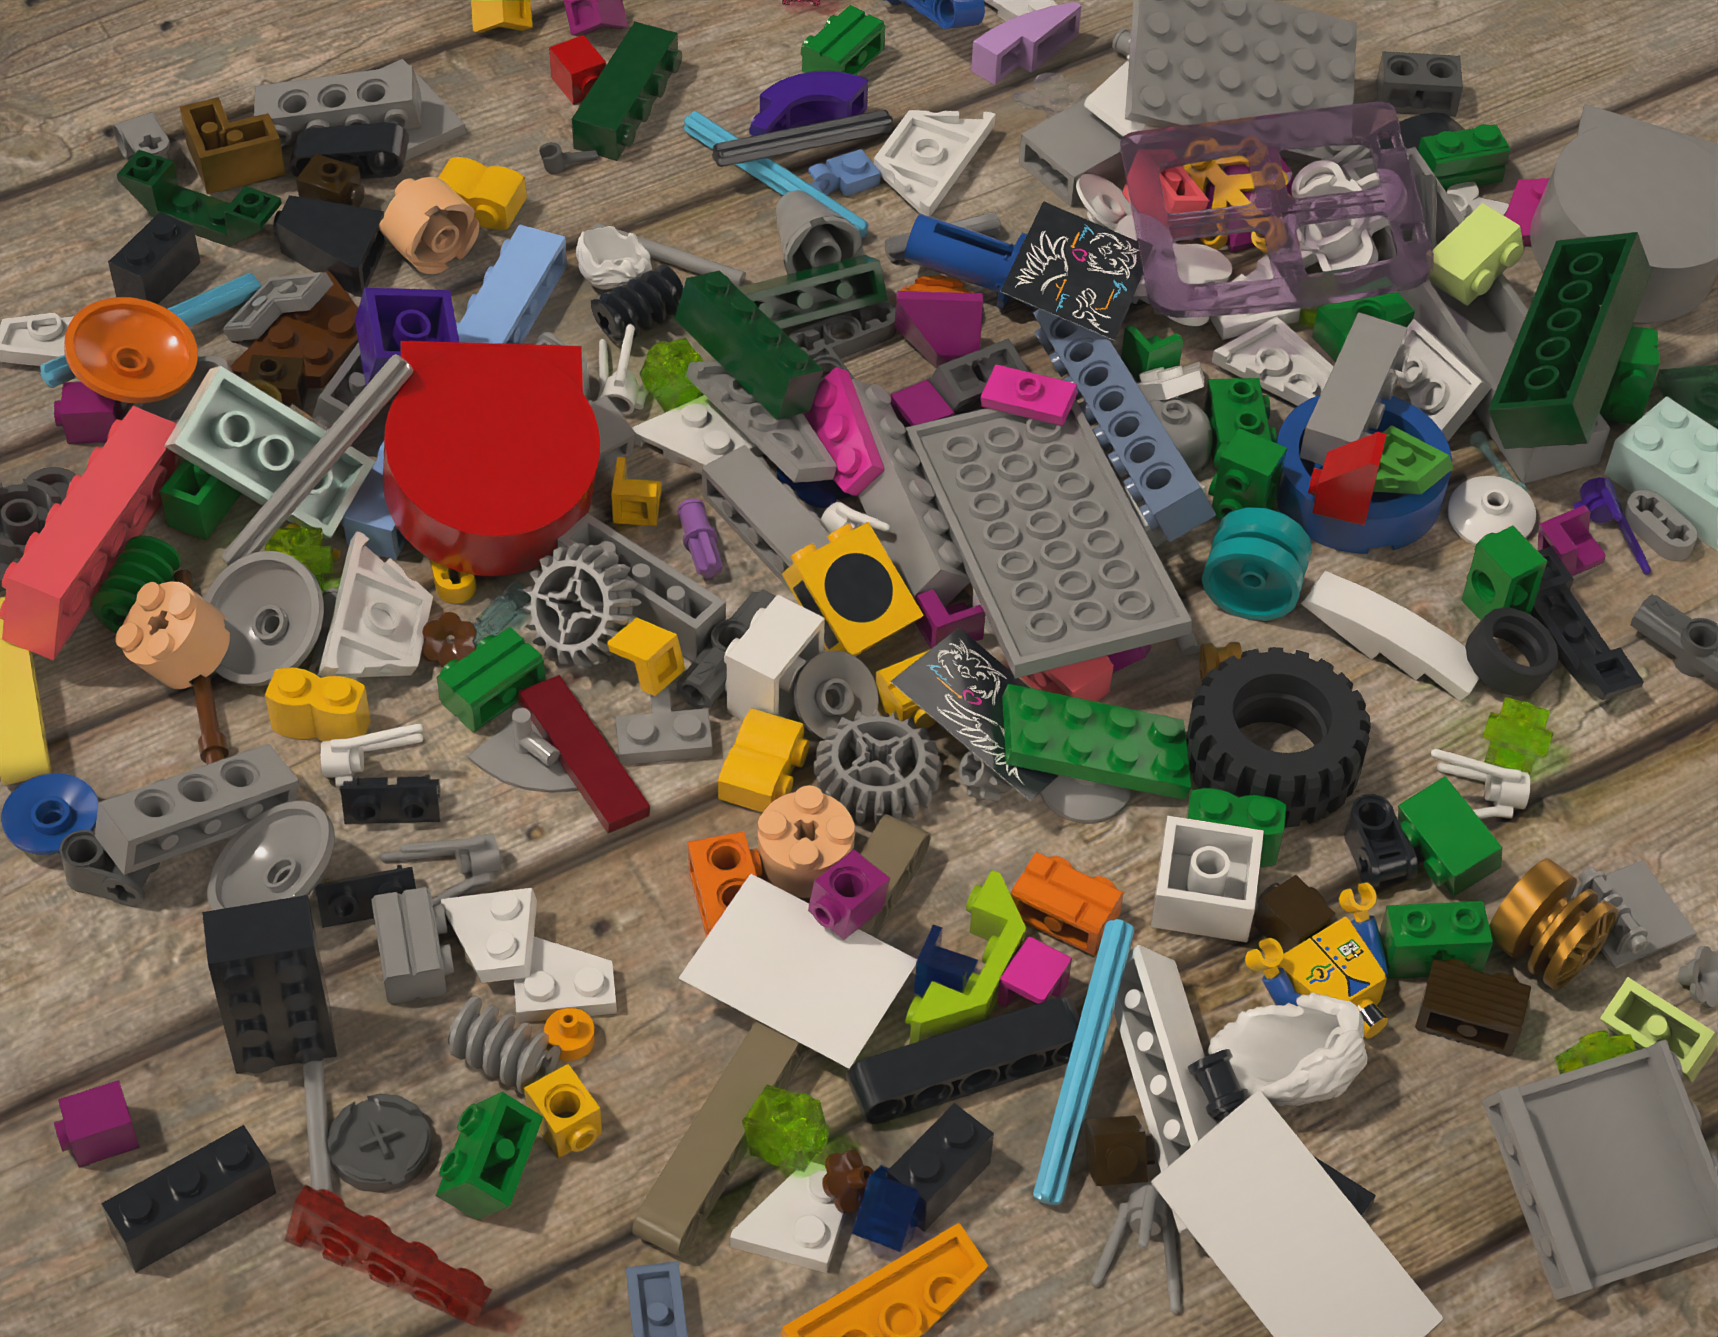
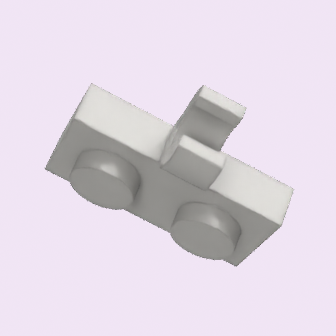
M669 685L656 696L650 694L652 713L615 716L619 762L622 765L713 757L708 708L671 711Z

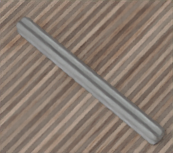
M395 354L386 362L223 552V561L228 566L246 555L259 552L412 375L413 368L406 360Z

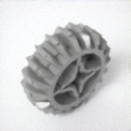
M575 543L569 547L554 549L553 556H545L540 559L542 570L535 569L529 573L535 585L528 586L523 590L531 596V603L521 609L531 613L532 620L525 627L529 630H537L533 643L538 646H546L544 656L558 658L559 663L565 666L578 665L581 668L591 667L594 664H604L610 661L611 655H617L609 651L607 642L636 618L635 615H632L633 607H637L642 603L637 598H632L631 592L639 584L634 580H626L631 568L625 564H618L619 555L613 552H605L604 548L599 545L586 546L585 544ZM569 580L567 588L563 591L565 584ZM601 619L597 630L588 638L589 633H593L596 623Z
M877 708L870 717H865L858 710L853 722L841 717L837 728H828L824 741L819 742L816 751L817 760L814 761L817 788L823 794L839 801L848 810L850 815L855 814L859 826L866 818L874 819L877 825L885 814L902 820V814L915 819L916 814L919 812V807L928 808L932 794H936V790L939 787V775L941 774L942 764L940 756H938L936 741L929 740L930 735L927 728L916 729L913 717L903 722L900 721L896 710L889 717L881 716ZM852 757L855 761L852 762V767L845 771L842 765ZM910 764L913 772L904 778L901 775L903 768Z

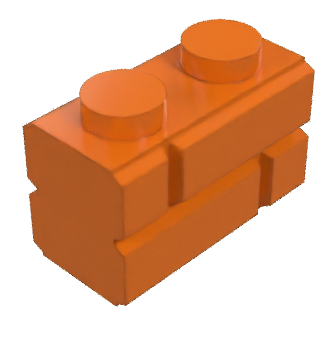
M1035 852L1026 866L1025 872L1021 874L1011 891L1013 901L1025 924L1093 956H1096L1099 951L1106 923L1119 918L1124 892L1118 890L1109 879L1102 876L1092 878L1075 870L1071 863L1062 857L1051 856L1049 858L1038 852Z

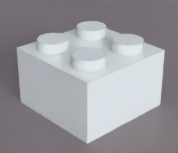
M778 594L766 609L760 608L754 615L750 628L741 639L735 638L730 643L724 656V662L727 664V680L724 686V690L727 692V713L744 721L748 711L753 708L788 719L796 710L794 685L799 671L809 659L824 652L825 618Z
M1167 816L1151 927L1247 942L1255 911L1264 831Z

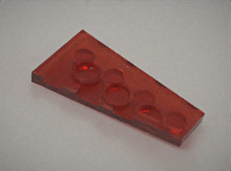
M305 1184L294 1201L284 1241L300 1248L305 1240L311 1241L324 1248L322 1253L324 1259L342 1267L346 1260L358 1262L364 1266L371 1280L386 1287L399 1286L401 1282L411 1286L409 1292L415 1300L473 1326L476 1324L492 1292V1289L485 1286L483 1279L469 1269H455L438 1259L435 1251L423 1243L417 1241L409 1243L392 1233L391 1228L381 1219L371 1215L363 1217L350 1210L338 1195L329 1190L319 1189L317 1191Z

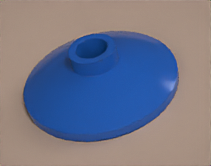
M45 774L22 783L9 795L2 809L1 823L7 839L18 849L36 855L60 853L61 842L67 835L79 830L93 832L96 827L99 801L92 787L82 779L68 774Z

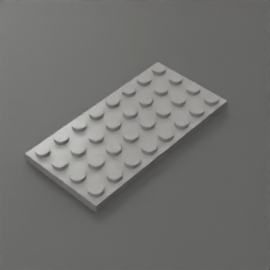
M1076 399L1063 426L985 408L905 428L906 438L911 449L919 457V466L926 481L932 486L935 493L933 498L937 508L944 515L949 526L947 531L953 544L958 547L963 559L962 564L1015 678L1192 634V620Z

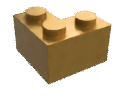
M219 97L179 106L186 144L207 194L286 175L280 138L269 113L229 122Z

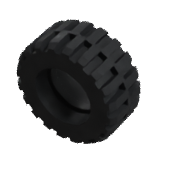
M1270 647L1268 652L1259 653L1257 648L1242 652L1240 659H1237L1234 655L1219 663L1218 669L1210 670L1202 679L1201 687L1197 688L1192 702L1186 744L1189 770L1194 774V782L1199 789H1219L1229 792L1238 798L1259 795L1286 804L1284 828L1300 826L1301 820L1305 819L1310 824L1325 818L1326 811L1329 813L1335 812L1345 804L1346 797L1353 794L1361 774L1371 729L1370 715L1365 710L1366 703L1358 690L1352 691L1354 684L1342 672L1338 675L1333 672L1334 666L1322 658L1318 662L1310 659L1309 653L1296 650V653L1292 654L1283 652L1281 647ZM1258 722L1281 723L1302 732L1311 740L1314 746L1300 752H1275L1256 745L1240 729Z

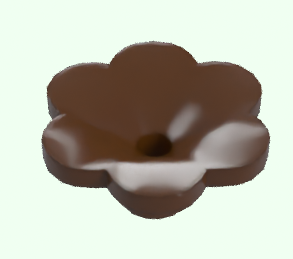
M445 612L439 620L427 622L422 630L423 636L426 639L422 649L424 656L432 661L438 660L442 668L451 660H462L476 649V645L473 642L477 635L476 627L469 621H461L458 614L454 612ZM449 635H453L455 641H451Z
M848 1150L842 1154H830L825 1161L827 1174L822 1180V1186L826 1195L834 1198L837 1210L843 1214L851 1213L854 1210L861 1211L867 1209L871 1204L870 1189L875 1182L873 1169L863 1165L861 1156L855 1150Z

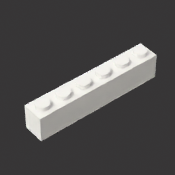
M1137 945L1128 953L1114 1006V1014L1148 1130L1153 1135L1155 1154L1160 1171L1162 1172L1219 1124L1220 1120L1219 1118L1213 1119L1211 1114L1208 1115L1205 1108L1209 1104L1197 1075H1191L1188 1069L1190 1064L1204 1058L1205 1055L1176 962L1141 945ZM1172 1210L1178 1232L1195 1238Z

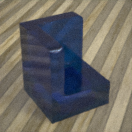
M934 924L916 961L914 993L924 997L932 981L963 993L969 977L972 973L977 972L978 959L942 948L943 927Z
M880 1165L869 1176L852 1234L901 1252L913 1240L918 1220L913 1219L920 1192L915 1188L886 1178L889 1168Z

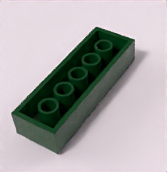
M1638 232L1556 241L1488 409L1504 449L1588 444L1652 272Z

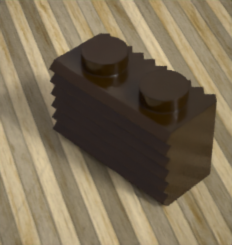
M1434 959L1427 978L1415 1028L1418 1031L1425 1030L1428 1034L1435 1033L1438 1037L1445 1036L1448 1040L1464 1041L1467 1045L1474 1044L1477 1048L1484 1047L1487 1051L1494 1050L1497 1054L1504 1053L1506 1056H1512L1521 1034L1531 986L1520 983L1517 978L1510 974L1496 973L1491 975L1473 970L1467 963L1461 960L1448 959L1441 961Z

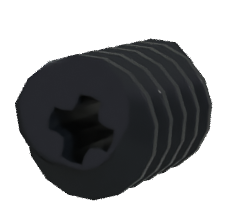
M661 264L656 266L654 271H647L640 278L637 277L629 280L627 285L617 286L613 292L609 291L602 294L599 300H591L592 313L602 331L615 344L622 345L625 337L624 332H626L628 325L631 324L635 327L633 338L639 335V326L645 331L652 329V318L658 324L666 322V312L675 317L683 292V285L672 268Z

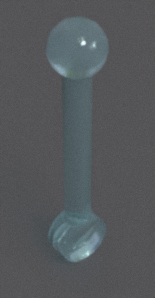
M1480 431L1474 432L1470 437L1471 445L1475 448H1480L1502 478L1516 483L1527 492L1526 485L1513 479L1488 446L1486 435Z

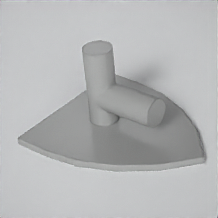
M526 708L514 710L512 720L468 756L472 763L487 774L505 784L524 790L549 793L578 790L558 761L560 751L543 739L531 721L530 711Z

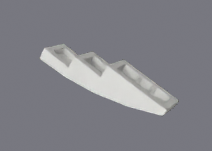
M1324 571L1301 603L1371 660L1379 653H1382L1415 681L1425 673L1459 701L1470 694L1479 680V677L1474 673L1467 660L1464 645L1410 610L1368 588Z

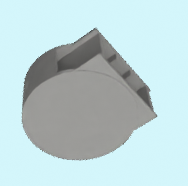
M1585 104L1577 136L1561 152L1534 213L1530 228V241L1534 256L1544 272L1557 240L1638 232L1652 272L1633 322L1654 323L1681 317L1697 308L1707 298L1718 278V144Z

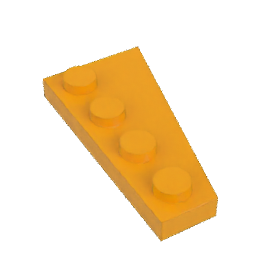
M957 1223L782 1327L780 1334L782 1337H923L985 1274L988 1264L961 1224Z

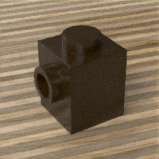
M319 154L313 156L296 179L299 197L360 207L364 199L365 190L361 185L359 167Z
M252 355L248 372H242L240 378L302 416L308 391L304 358Z
M1294 875L1281 885L1274 883L1262 892L1257 901L1259 905L1254 926L1266 938L1278 941L1284 954L1332 925L1336 913L1326 904L1318 890L1308 887L1297 875Z
M1132 1115L1085 1119L1087 1170L1095 1185L1108 1186L1148 1182L1147 1165L1155 1164L1154 1139L1152 1133L1145 1134V1130L1137 1117Z

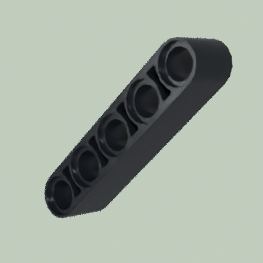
M1068 997L1055 998L868 1057L854 1064L847 1071L846 1079L865 1122L868 1124L885 1123L1068 1064L1081 1016L1072 999Z

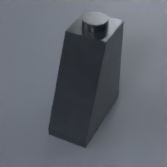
M289 195L282 211L278 210L273 221V232L275 235H278L282 254L314 273L324 272L325 270L331 272L345 291L361 298L364 288L368 287L388 242L379 231L380 222L384 218V211Z

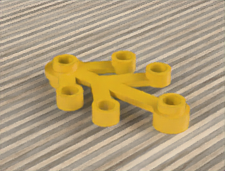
M1203 139L1193 143L1184 155V169L1191 175V178L1204 195L1208 179L1215 186L1210 222L1200 232L1202 243L1215 250L1221 249L1228 240L1226 224L1229 204L1252 229V242L1264 254H1277L1287 244L1288 232L1285 227L1275 219H1265L1242 193V191L1268 190L1271 193L1281 192L1288 183L1287 174L1277 165H1269L1261 173L1227 175L1221 168L1222 166L1245 164L1249 168L1260 166L1266 158V151L1255 140H1247L1239 148L1220 149L1215 142ZM1256 149L1255 155L1248 159L1249 153ZM1278 174L1277 180L1274 183L1269 184L1270 179L1274 175ZM1206 209L1204 211L1201 221H1203V219L1206 216ZM1270 230L1269 234L1263 238L1264 234ZM1218 231L1217 237L1210 241L1211 235Z

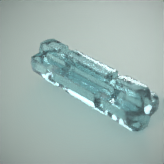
M519 581L511 582L502 591L505 596L499 595L476 618L478 623L473 622L477 630V635L473 640L476 647L484 637L498 635L518 615L515 611L523 610L521 608L531 601V596L523 591L528 586L523 585Z

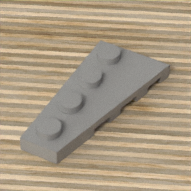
M717 361L689 363L686 377L794 483L833 480L837 465L803 413L776 420Z

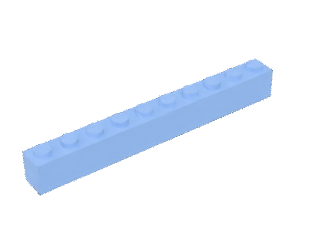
M519 224L511 239L504 241L500 257L494 267L490 266L487 269L479 292L472 294L466 313L461 322H456L459 342L522 344L567 268L565 237ZM383 441L379 448L378 459L369 471L340 524L344 527L347 546H349L351 539L358 531L369 538L365 546L374 554L396 560L407 539L395 525L385 501L383 492Z

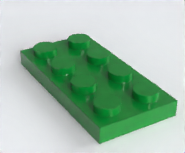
M1012 684L1007 685L1002 696L1007 765L1182 800L1186 799L1191 789L1183 719Z

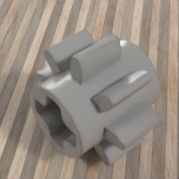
M972 751L966 753L962 758L959 775L960 780L969 786L968 796L999 802L1001 793H1006L1013 788Z

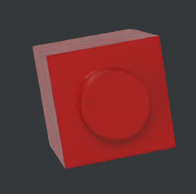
M584 35L549 47L551 78L573 105L582 102L605 68L606 61Z

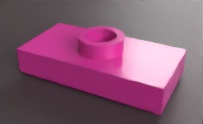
M995 365L980 399L982 407L1063 426L1078 394L1077 383Z

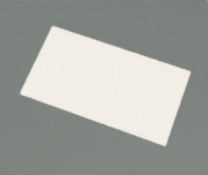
M1260 1090L1252 1094L1151 1181L1152 1185L1273 1337H1425L1443 1320L1442 1315Z

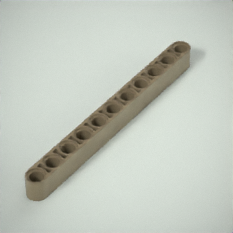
M887 814L879 821L859 854L891 879L883 909L862 925L859 930L877 938L920 867L930 844L931 833ZM758 1020L754 1022L640 1206L632 1228L633 1235L679 1257L686 1253L810 1049L809 1047Z

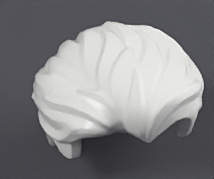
M607 226L583 231L578 239L576 257L579 262V269L584 278L593 287L601 290L615 289L617 286L627 285L629 280L637 277L640 278L643 273L652 270L651 256L642 244L638 242L637 236L634 233L624 236L614 226Z

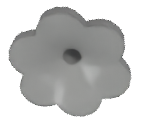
M1709 946L1698 947L1695 958L1690 961L1688 966H1682L1678 972L1679 983L1682 986H1690L1692 1000L1696 1003H1702L1704 1007L1712 1008L1718 1003V951H1712Z

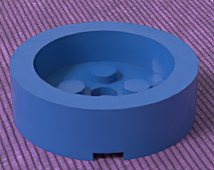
M1320 395L1303 402L1287 416L1277 438V444L1287 447L1277 497L1279 502L1278 510L1299 523L1311 540L1335 550L1368 554L1369 548L1392 546L1394 551L1408 546L1424 536L1433 527L1441 512L1451 471L1423 494L1373 492L1365 526L1313 514L1316 496L1308 494L1313 469H1323V465L1300 458L1305 428ZM1392 396L1390 401L1382 399L1381 403L1385 404V410L1377 430L1370 428L1368 433H1382L1392 425L1448 454L1452 461L1451 450L1443 432L1428 415L1414 405L1395 396Z

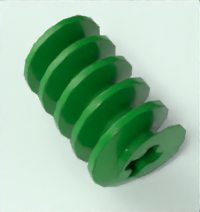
M139 535L130 538L126 542L123 552L118 555L115 565L108 571L107 578L100 584L99 591L92 597L91 608L98 621L110 631L117 633L118 629L123 625L128 612L137 601L136 598L139 590L149 582L162 584L172 581L174 571L179 569L181 565L179 553L168 543L152 536Z

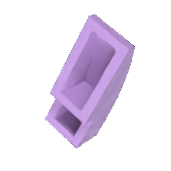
M1072 2L1035 10L1010 19L989 30L973 41L971 71L994 85L1018 66L1032 73L1079 35L1082 5Z

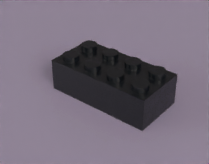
M308 895L202 912L208 967L236 1074L245 1072L263 1073L273 1067L296 1063L306 1064L311 1061H321L324 1058L336 1057L337 1051L331 1007Z

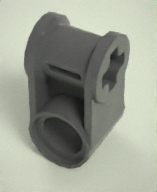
M79 830L67 835L61 842L59 849L66 881L71 889L80 893H88L111 899L126 906H137L142 902L145 894L143 887L149 874L155 872L160 865L159 862L124 875L95 838V833L89 830Z

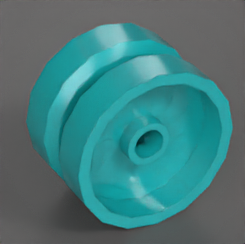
M1247 507L1230 512L1219 521L1211 551L1202 575L1205 593L1214 604L1229 614L1241 618L1268 621L1284 617L1295 609L1300 597L1304 575L1312 554L1309 535L1299 523L1287 515L1267 508Z

